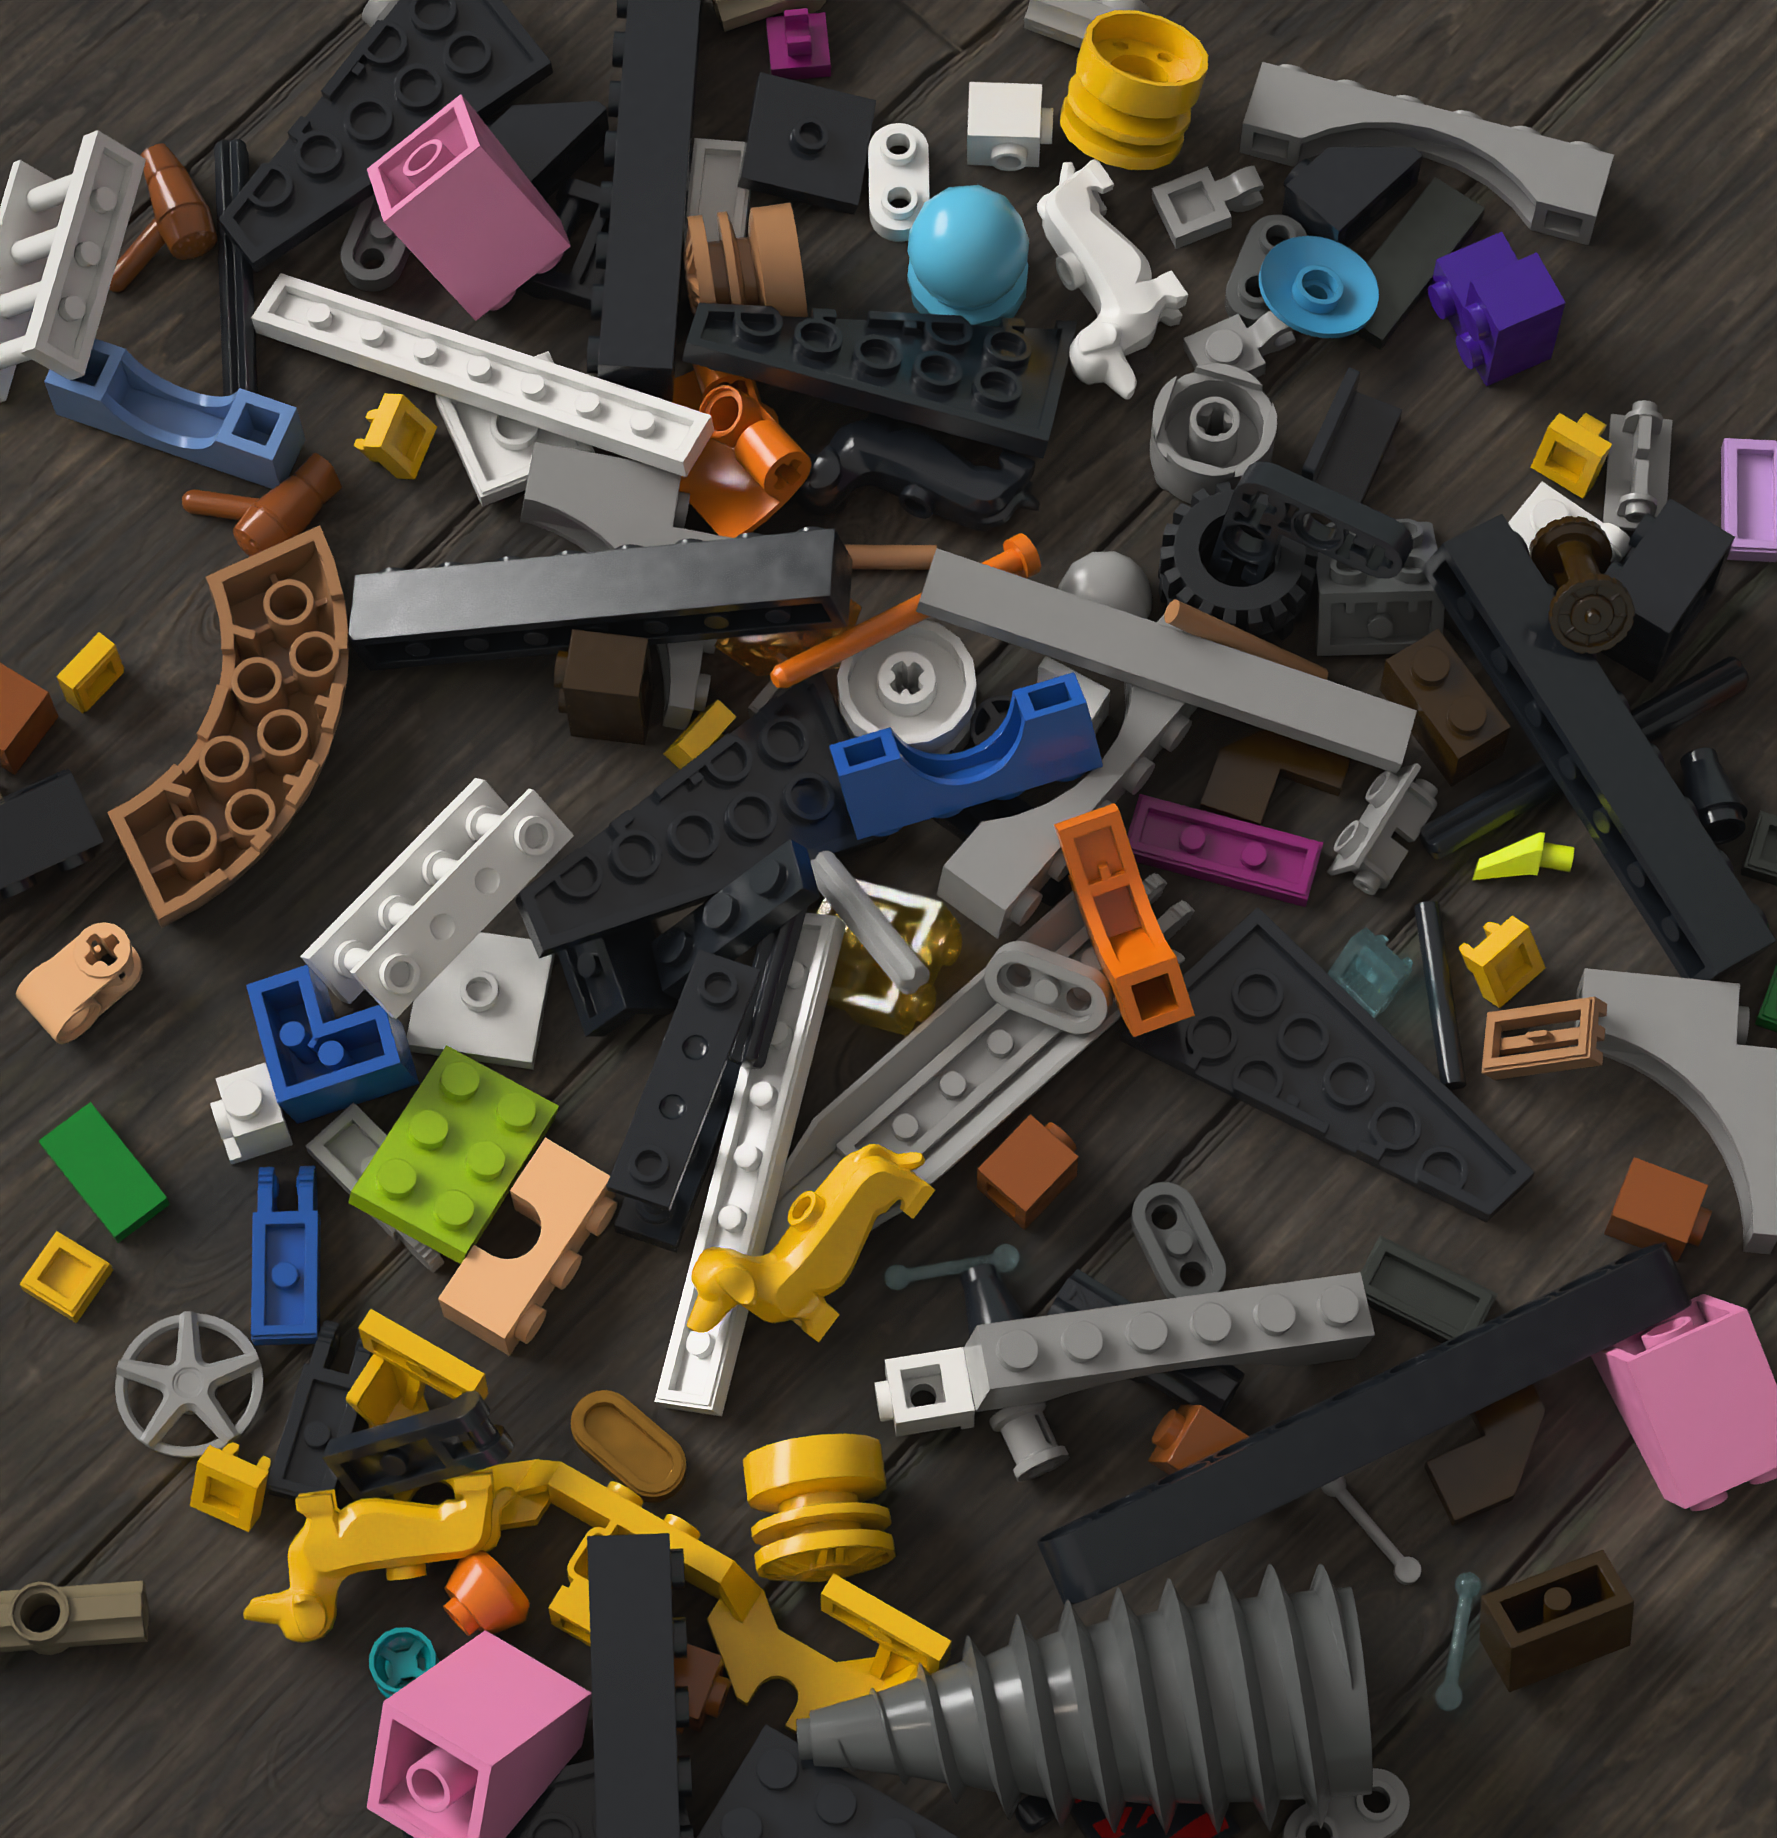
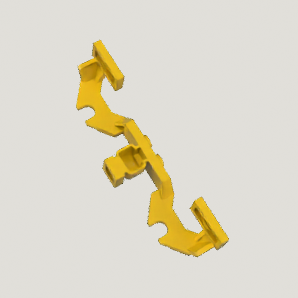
M370 1309L358 1327L363 1347L372 1352L373 1355L348 1392L346 1402L368 1423L369 1428L429 1411L424 1398L426 1384L453 1400L468 1391L479 1392L484 1400L489 1394L484 1373L378 1312ZM534 1459L498 1464L481 1469H493L495 1492L503 1487H512L516 1494L514 1499L501 1511V1530L537 1525L551 1503L594 1527L587 1532L568 1563L567 1571L571 1583L569 1588L562 1585L548 1607L552 1625L591 1647L587 1536L669 1533L670 1549L683 1548L685 1580L719 1599L708 1616L707 1623L719 1655L722 1656L725 1671L729 1679H731V1685L737 1701L748 1706L759 1687L771 1679H781L789 1682L798 1694V1702L785 1724V1728L794 1734H797L796 1719L810 1718L809 1713L811 1710L869 1695L871 1688L878 1692L916 1678L919 1663L929 1673H934L943 1669L950 1658L951 1640L833 1573L821 1592V1611L879 1644L875 1657L835 1662L779 1630L764 1590L734 1560L699 1541L701 1533L694 1526L675 1515L667 1514L664 1520L643 1509V1499L626 1486L610 1481L608 1486L605 1487L560 1461ZM453 1478L439 1481L453 1490L455 1499L464 1497L462 1494L455 1492ZM420 1487L394 1494V1499L410 1502Z

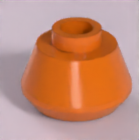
M480 1550L477 1553L459 1559L444 1587L451 1599L443 1605V1608L466 1635L470 1636L477 1629L481 1633L488 1631L494 1635L526 1621L530 1606L529 1600L513 1578L493 1557L484 1550Z

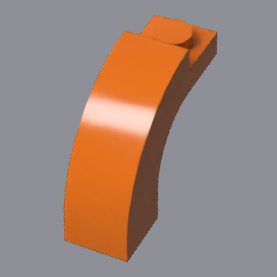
M1113 803L1054 824L1070 874L1068 877L1090 941L1102 972L1110 982L1114 1001L1132 1036L1136 1037L1195 1016L1177 957L1164 938L1150 905L1120 811L1116 804Z

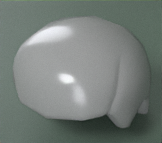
M1115 551L1091 552L1073 562L1058 586L1059 590L1145 619L1151 614L1152 594L1148 578L1142 568L1130 557Z

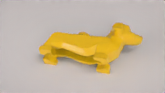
M879 1144L866 1145L845 1156L815 1192L806 1191L796 1198L787 1216V1220L791 1225L770 1253L753 1257L731 1248L710 1247L705 1249L699 1255L692 1269L691 1281L698 1292V1296L689 1316L687 1327L691 1331L698 1333L708 1332L717 1326L726 1314L738 1304L762 1320L770 1323L792 1320L805 1333L817 1342H820L840 1315L825 1301L824 1297L840 1288L853 1271L876 1218L880 1214L886 1213L900 1199V1209L914 1219L935 1192L931 1185L912 1171L925 1163L922 1153L909 1152L897 1154Z
M493 1469L474 1471L453 1478L455 1492L462 1494L464 1497L460 1499H447L439 1505L384 1498H366L357 1500L343 1509H339L334 1489L300 1493L295 1498L296 1509L306 1517V1522L289 1546L290 1587L279 1593L253 1598L243 1612L244 1620L277 1624L284 1636L294 1642L306 1643L320 1639L333 1628L337 1616L339 1586L347 1576L357 1572L385 1568L387 1580L416 1578L427 1575L425 1563L464 1558L480 1550L489 1552L497 1546L501 1536V1511L514 1499L516 1494L512 1487H503L495 1492Z

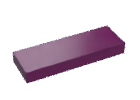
M1139 794L1127 835L1137 863L1303 907L1307 906L1323 847V842L1142 794Z

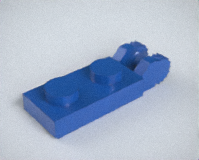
M300 1166L299 1175L296 1180L298 1211L277 1212L279 1178L276 1175L275 1168L259 1167L257 1212H253L251 1340L254 1346L316 1344L320 1332L321 1217L317 1210L318 1183L316 1166Z

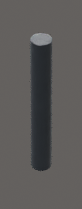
M1426 901L1415 905L1414 909L1440 1082L1449 1090H1456L1465 1087L1467 1083L1439 902Z

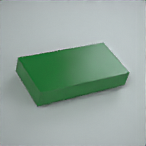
M91 1102L39 1140L46 1154L117 1243H120L170 1205L165 1194Z

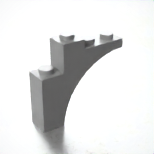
M534 443L520 522L533 524L554 532L578 545L586 552L615 550L617 547L627 544L643 547L669 545L689 538L702 541L731 539V537L684 529L690 493L679 491L681 475L635 460L545 443ZM717 639L656 645L664 682L662 726L685 730L689 725L693 710L701 712L705 710L711 675L700 673L703 652L714 654Z
M1585 968L1577 988L1576 999L1597 997L1607 1003V1016L1599 1017L1598 1024L1605 1028L1604 1041L1597 1042L1596 1049L1603 1052L1604 1057L1634 1068L1656 1081L1694 1114L1711 1136L1723 1156L1733 1179L1743 1224V1252L1770 1254L1777 1242V1048L1745 1045L1749 1030L1750 1012L1748 1006H1739L1740 983ZM1580 1020L1575 1021L1574 1028L1580 1027Z

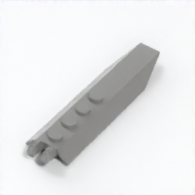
M1155 873L1149 875L1143 881L1150 905L1161 896L1165 886L1168 884L1159 874ZM1073 891L1016 940L1029 942L1091 966L1103 974ZM1181 900L1179 903L1177 902L1172 905L1157 920L1166 941L1186 925L1195 912L1186 901ZM1172 950L1177 957L1179 965L1185 961V957L1181 953ZM1013 964V968L1019 976L1024 978L1031 977V972L1026 966ZM985 967L813 1118L786 1162L763 1255L772 1251L791 1225L787 1220V1216L796 1198L806 1191L815 1192L845 1156L866 1145L879 1144L897 1154L909 1152L922 1153L925 1163L912 1171L932 1186L1122 1017L1114 998L1111 1010L1097 1029L1085 1034H1073L998 1004L987 991L984 980ZM1081 987L1073 988V992L1078 999L1091 1001V996L1087 990ZM900 1199L886 1213L880 1214L876 1218L871 1230L902 1212L900 1209Z

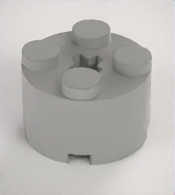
M1207 363L1196 366L1194 372L1183 375L1178 379L1175 376L1161 389L1153 409L1149 450L1156 483L1162 489L1169 491L1180 500L1191 504L1192 494L1203 488L1209 495L1215 494L1217 483L1230 481L1231 490H1235L1250 464L1255 462L1272 463L1277 430V413L1274 404H1271L1269 398L1262 390L1263 385L1252 374L1228 364Z

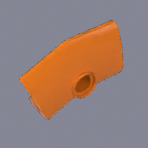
M692 364L693 371L674 379L672 403L711 415L714 432L687 477L681 476L679 491L690 493L689 503L718 535L736 538L740 534L753 532L794 495L810 473L811 460L779 425L778 416L774 409L761 402L755 380Z

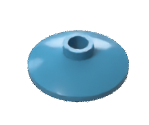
M1299 236L1282 241L1268 252L1260 268L1259 287L1268 308L1287 326L1309 336L1340 338L1354 334L1367 325L1378 305L1379 288L1371 268L1356 252L1328 238Z

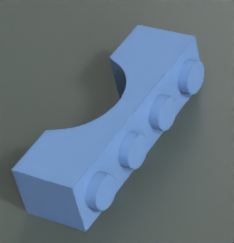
M96 338L84 376L68 380L49 370L44 381L55 413L59 416L270 489L275 488L289 477L305 442L298 410L294 406L241 388L236 393L223 397L204 395L184 389L145 368L125 348Z

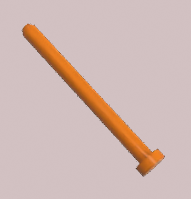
M1022 533L1004 541V552L982 562V564L1027 579L1038 574L1041 570L1040 557L1034 544ZM921 593L776 665L770 673L773 684L777 688L787 689L931 617L916 612Z

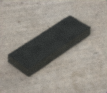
M1434 177L1367 264L1377 280L1379 301L1371 320L1355 334L1381 350L1432 283L1436 259L1460 249L1483 219L1485 208Z

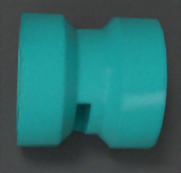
M410 1627L394 1628L383 1633L374 1642L369 1654V1669L380 1693L386 1699L439 1663L431 1641L422 1632Z

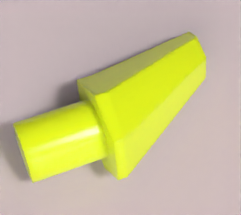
M1539 832L1479 858L1472 880L1521 875L1538 876L1539 867L1570 872L1574 857V847L1544 842L1545 833Z

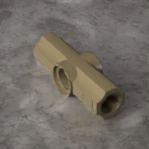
M38 1581L27 1584L20 1590L0 1591V1653L33 1650L38 1654L54 1655L63 1652L68 1647L148 1642V1631L150 1629L149 1603L144 1581L63 1587ZM45 1605L60 1607V1617L54 1627L41 1633L30 1630V1618L37 1609Z

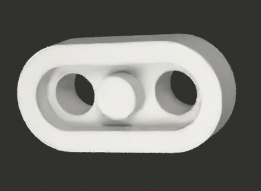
M894 123L880 128L872 136L869 143V216L872 227L880 236L887 240L904 242L909 240L910 228L924 203L930 199L929 150L926 138L918 129L908 124ZM893 146H904L908 151L897 155L891 153L889 149ZM894 199H905L910 204L904 208H895L889 203Z

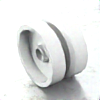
M925 619L841 661L837 675L838 707L850 739L891 727L908 745L928 753L948 754L951 749L958 753L969 743L971 737L970 719L976 709L977 683L974 662L961 639L941 624Z

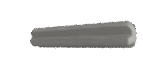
M831 851L819 852L816 859L811 860V865L820 893L903 994L915 993L919 986L928 982L930 976L928 968L840 860Z

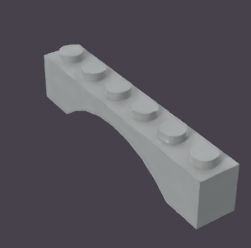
M1262 62L1243 121L1239 153L1295 167L1304 159L1312 162L1327 147H1414L1423 155V158L1458 169L1486 185L1513 208L1530 230L1585 245L1590 243L1614 154L1600 151L1596 146L1587 142L1574 141L1569 143L1542 136L1538 131L1530 127H1508L1485 121L1477 114L1469 111L1457 110L1451 112L1425 105L1421 100L1412 96H1391L1368 90L1360 83L1352 80L1334 81L1308 74L1304 69L1295 65L1282 64L1277 66Z
M1163 615V616L1158 620V622H1157V623H1160V624H1163V625L1172 627V628H1174V629L1183 631V630H1181V629H1179V628H1176V627H1174V626H1172V625L1166 623L1165 620H1164V615ZM1124 682L1125 713L1123 725L1117 739L1102 759L1103 767L1092 770L1075 787L1045 805L1012 817L981 822L943 866L937 895L997 939L1012 922L1022 926L1040 904L1043 895L1039 891L1052 877L1057 882H1060L1069 873L1054 824L1116 803L1126 790L1135 795L1152 774L1155 768V763L1152 760L1162 748L1172 752L1183 740L1192 725V721L1188 718L1198 708L1197 706Z
M1361 1272L981 1324L976 1326L963 1350L975 1410L980 1412L1042 1403L1106 1383L1180 1369L1235 1364H1270L1297 1367L1354 1359L1375 1336Z

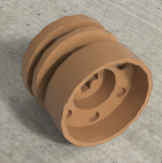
M791 203L751 208L748 222V237L736 238L727 211L718 212L719 241L707 242L702 215L687 217L688 230L682 255L689 306L694 316L698 303L772 306L781 316L808 317L800 249Z

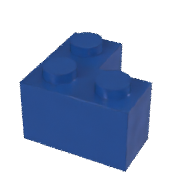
M308 965L246 985L277 1104L297 1124L347 1108L352 1103L357 1105L419 1084L404 1026L398 1018H391L380 1005L336 1019L327 986Z

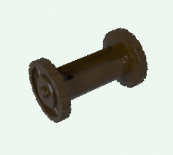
M1566 516L1547 523L1545 527H1542L1535 534V538L1529 546V556L1546 583L1552 585L1557 591L1550 602V611L1548 612L1551 629L1556 639L1560 640L1564 647L1572 649L1577 653H1600L1602 650L1611 649L1616 643L1621 642L1627 636V632L1631 629L1634 622L1635 608L1628 589L1623 586V583L1605 574L1611 565L1613 555L1611 543L1606 532L1601 529L1599 524L1589 521L1588 518Z

